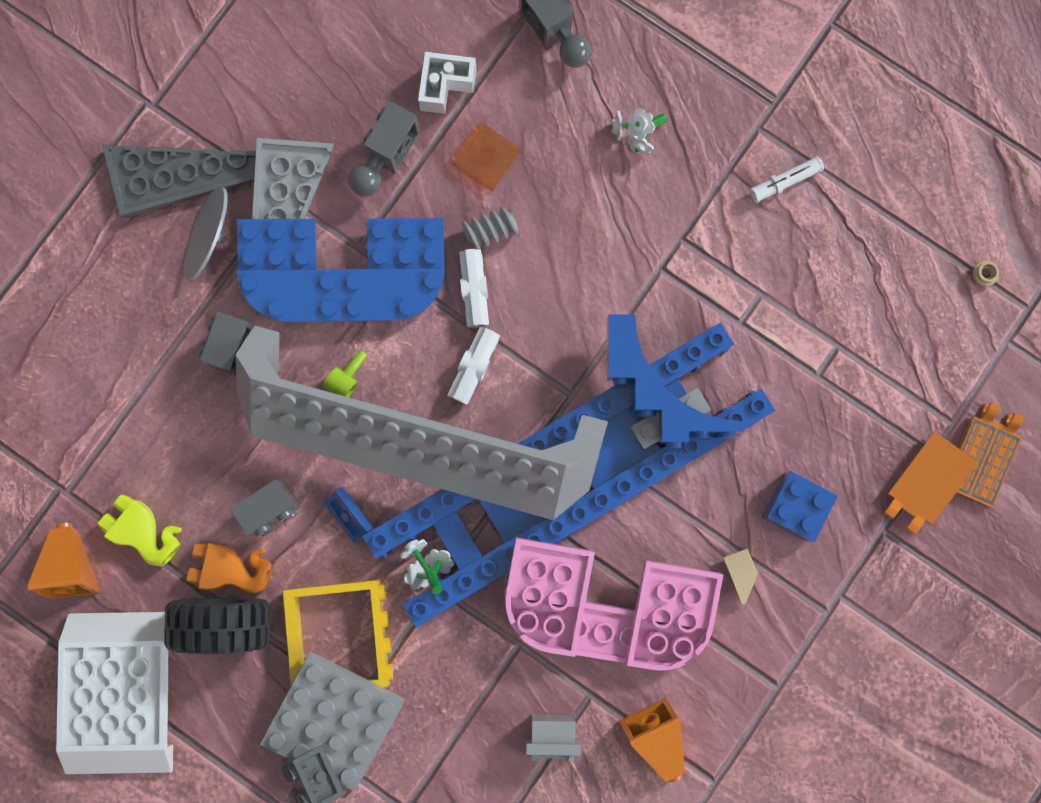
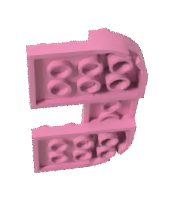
M515 537L507 585L504 590V605L508 619L516 633L524 642L535 649L575 657L579 655L621 662L627 666L662 671L676 669L685 665V662L692 657L698 656L710 640L723 580L722 573L644 560L635 610L587 602L586 597L594 551Z

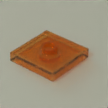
M480 121L451 162L491 191H494L521 153V148Z

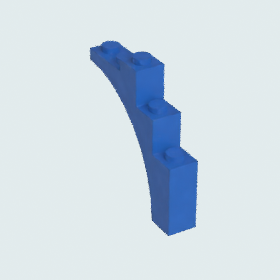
M608 315L607 381H613V385H629V381H633V412H640V417H655V412H659V444H666L667 449H681L682 444L689 442V434H693V438H709V434H719L721 439H733L735 434L743 432V421L721 419L701 413L686 405L669 392L654 375L643 355L637 335L635 315Z

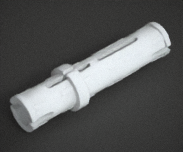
M815 156L813 159L778 176H770L768 181L749 189L753 201L758 203L773 194L779 195L783 193V189L823 171V162L818 156Z

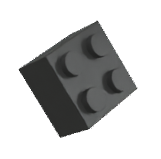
M217 311L216 317H212L208 326L210 334L207 342L204 341L199 351L200 361L212 368L236 375V353L254 326L248 321Z
M275 479L230 510L247 536L259 537L262 535L264 537L276 529L274 526L276 523L282 521L285 523L298 514L296 510L301 508V505L286 482Z

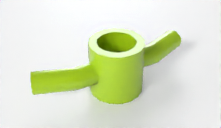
M359 350L344 371L338 367L334 368L327 376L322 388L334 394L350 397L358 385V381L352 376L367 358V354Z

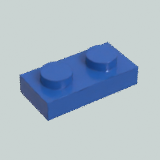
M343 487L337 489L323 502L354 544L373 529L366 516L363 515Z

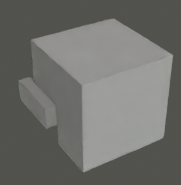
M532 715L531 739H526V755H531V761H537V758L568 759V762H574V756H581L580 740H575L574 715Z

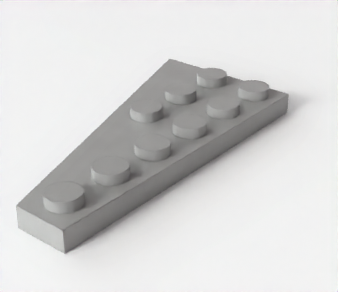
M257 138L252 219H305L335 144Z

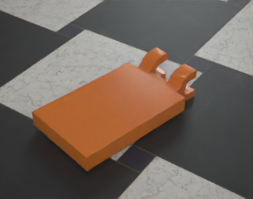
M933 432L887 494L893 498V501L883 514L892 520L901 508L913 516L905 530L912 535L917 534L924 522L930 525L934 524L979 462L936 432Z

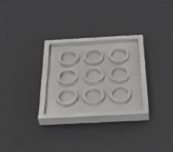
M310 651L260 745L287 759L296 758L322 745L339 784L355 791L402 708L405 698Z

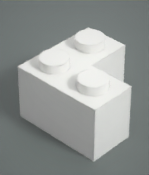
M425 52L418 98L420 111L445 114L448 90L473 93L476 76V58Z

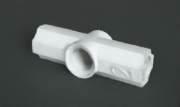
M467 249L459 252L462 279H460L462 299L465 301L467 327L476 329L480 328V326H489L486 301L488 299L486 276L483 274L481 250Z
M480 326L469 351L465 352L457 370L459 372L452 383L447 395L448 397L468 405L478 382L482 381L488 369L489 359L495 350L500 335Z

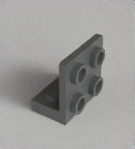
M322 745L296 758L282 759L284 766L281 767V770L287 782L291 781L295 788L292 794L296 803H331L344 795Z

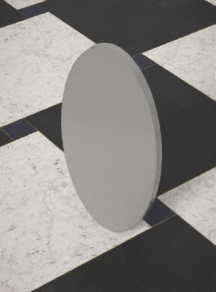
M221 186L214 189L209 195L193 227L184 260V276L188 280H194L199 276L206 266L216 243L224 244L226 241L225 235L220 234L226 214L228 196L226 189Z

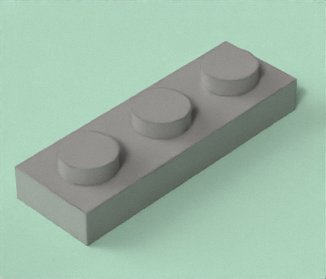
M699 388L679 398L680 401L701 413L706 414L711 411ZM655 412V417H647L630 427L643 450L659 441V412Z

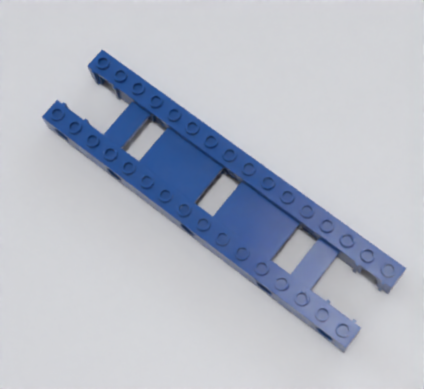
M720 322L649 366L664 387L679 399L687 394L679 378L691 371L696 372L701 368V364L712 357L724 355L734 343ZM629 381V385H615L518 443L542 451L574 440L582 415L608 421L591 483L594 490L582 496L556 519L550 520L480 500L505 542L482 556L457 514L460 508L477 499L441 489L365 534L363 538L375 559H378L382 556H389V552L403 542L417 539V535L432 526L437 530L460 570L444 580L442 578L439 579L443 588L439 594H434L431 588L416 597L414 595L409 597V601L403 604L414 626L418 627L509 572L515 537L555 544L728 439L719 438V434H709V438H693V434H689V442L682 444L681 449H667L666 446L661 449L656 442L643 450L630 429L631 426L643 419L640 417L639 412H633V381ZM760 389L746 394L745 399L728 409L725 407L718 411L719 414L715 417L743 421L744 430L776 410L764 391Z

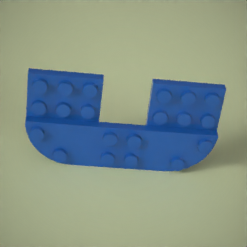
M367 218L368 269L317 270L316 219H237V279L240 289L253 308L261 314L278 321L406 320L425 311L434 302L443 284L445 272L444 218Z

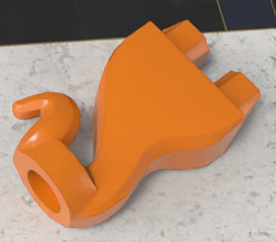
M219 543L195 544L192 557L204 560L203 569L190 568L186 581L198 585V589L218 590L231 585L245 592L257 593L267 588L272 564L268 560L259 557L265 553V548L252 551L249 555V564L257 572L254 577H251L241 558L231 547Z

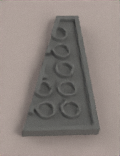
M102 144L119 214L122 218L210 195L219 186L228 190L254 182L256 151L231 150L228 152L215 151L214 149L191 150V148L152 146L150 148H142L130 145L120 147Z

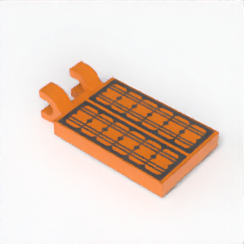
M992 402L989 405H983L979 418L975 416L970 418L958 446L960 450L979 463L959 488L957 494L988 508H993L1022 437L1015 433L1025 418L1017 413H1013V415L1007 414L1004 425L996 422L994 419L1001 406Z

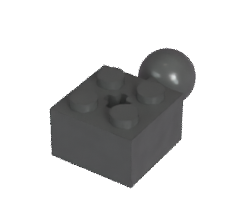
M519 0L520 13L546 50L560 42L559 54L565 65L579 68L589 61L592 52L589 41L585 37L573 35L571 32L574 10L568 0Z
M391 101L387 107L380 109L376 118L378 122L373 129L370 128L364 137V146L369 156L367 163L355 166L349 174L350 188L359 196L368 197L379 190L381 186V175L379 173L381 167L394 174L397 173L421 132L417 116Z

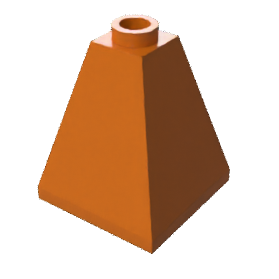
M60 523L56 525V528L49 530L28 583L29 591L46 599L100 593L79 531L73 528V524Z
M667 698L619 720L631 746L665 782H676L682 778V774L685 773L681 722Z

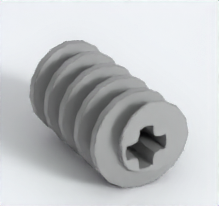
M501 206L499 208V215L494 210H491L490 219L484 213L481 214V222L472 217L471 226L465 220L462 221V228L470 249L472 244L478 250L481 249V241L490 246L491 237L497 243L500 242L499 234L501 233L508 239L509 230L518 235L517 224L510 207L508 212L504 206Z

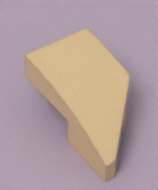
M748 549L723 557V562L733 582V589L741 607L746 605L758 575Z

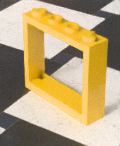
M380 580L283 590L291 685L304 663L299 597L368 589L371 591L379 678L370 679L369 681L383 688L390 685V680H393V665L388 664L387 653H391L390 637L386 638L385 627H389L388 612L383 611L382 601L386 600L385 585H381Z

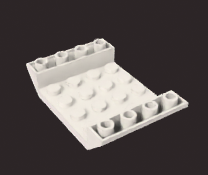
M165 612L68 614L58 647L56 752L65 774L173 772V744L167 745L168 649L164 645Z

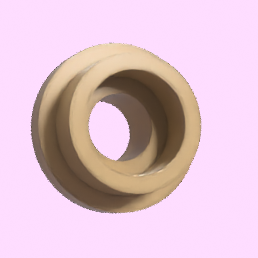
M981 261L973 269V278L981 286H990L998 280L999 269L991 261ZM982 270L988 272V278L983 277Z

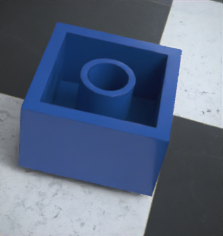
M792 471L785 472L762 518L806 542H815L838 495Z

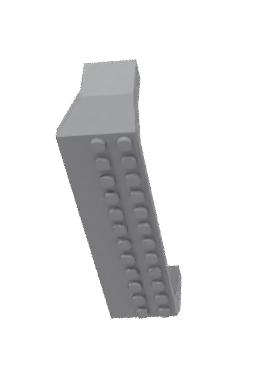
M254 326L236 353L237 396L251 436L550 520L556 519L590 489L608 421L582 415L574 440L541 451L280 379L277 374L279 372V332Z

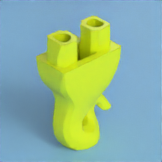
M120 495L114 502L113 506L122 512L118 519H115L110 514H105L97 523L102 531L106 533L104 535L106 539L117 545L134 547L144 561L150 565L165 566L175 556L181 546L173 534L180 533L182 529L176 526H168L164 528L161 535L164 546L158 550L156 546V523L152 511L142 501L134 500L126 495Z

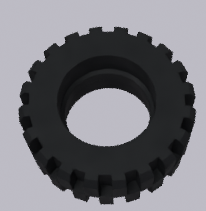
M246 597L190 598L173 600L168 602L165 607L164 645L171 652L176 651V653L187 654L241 653L261 650L269 643L270 605L265 599Z

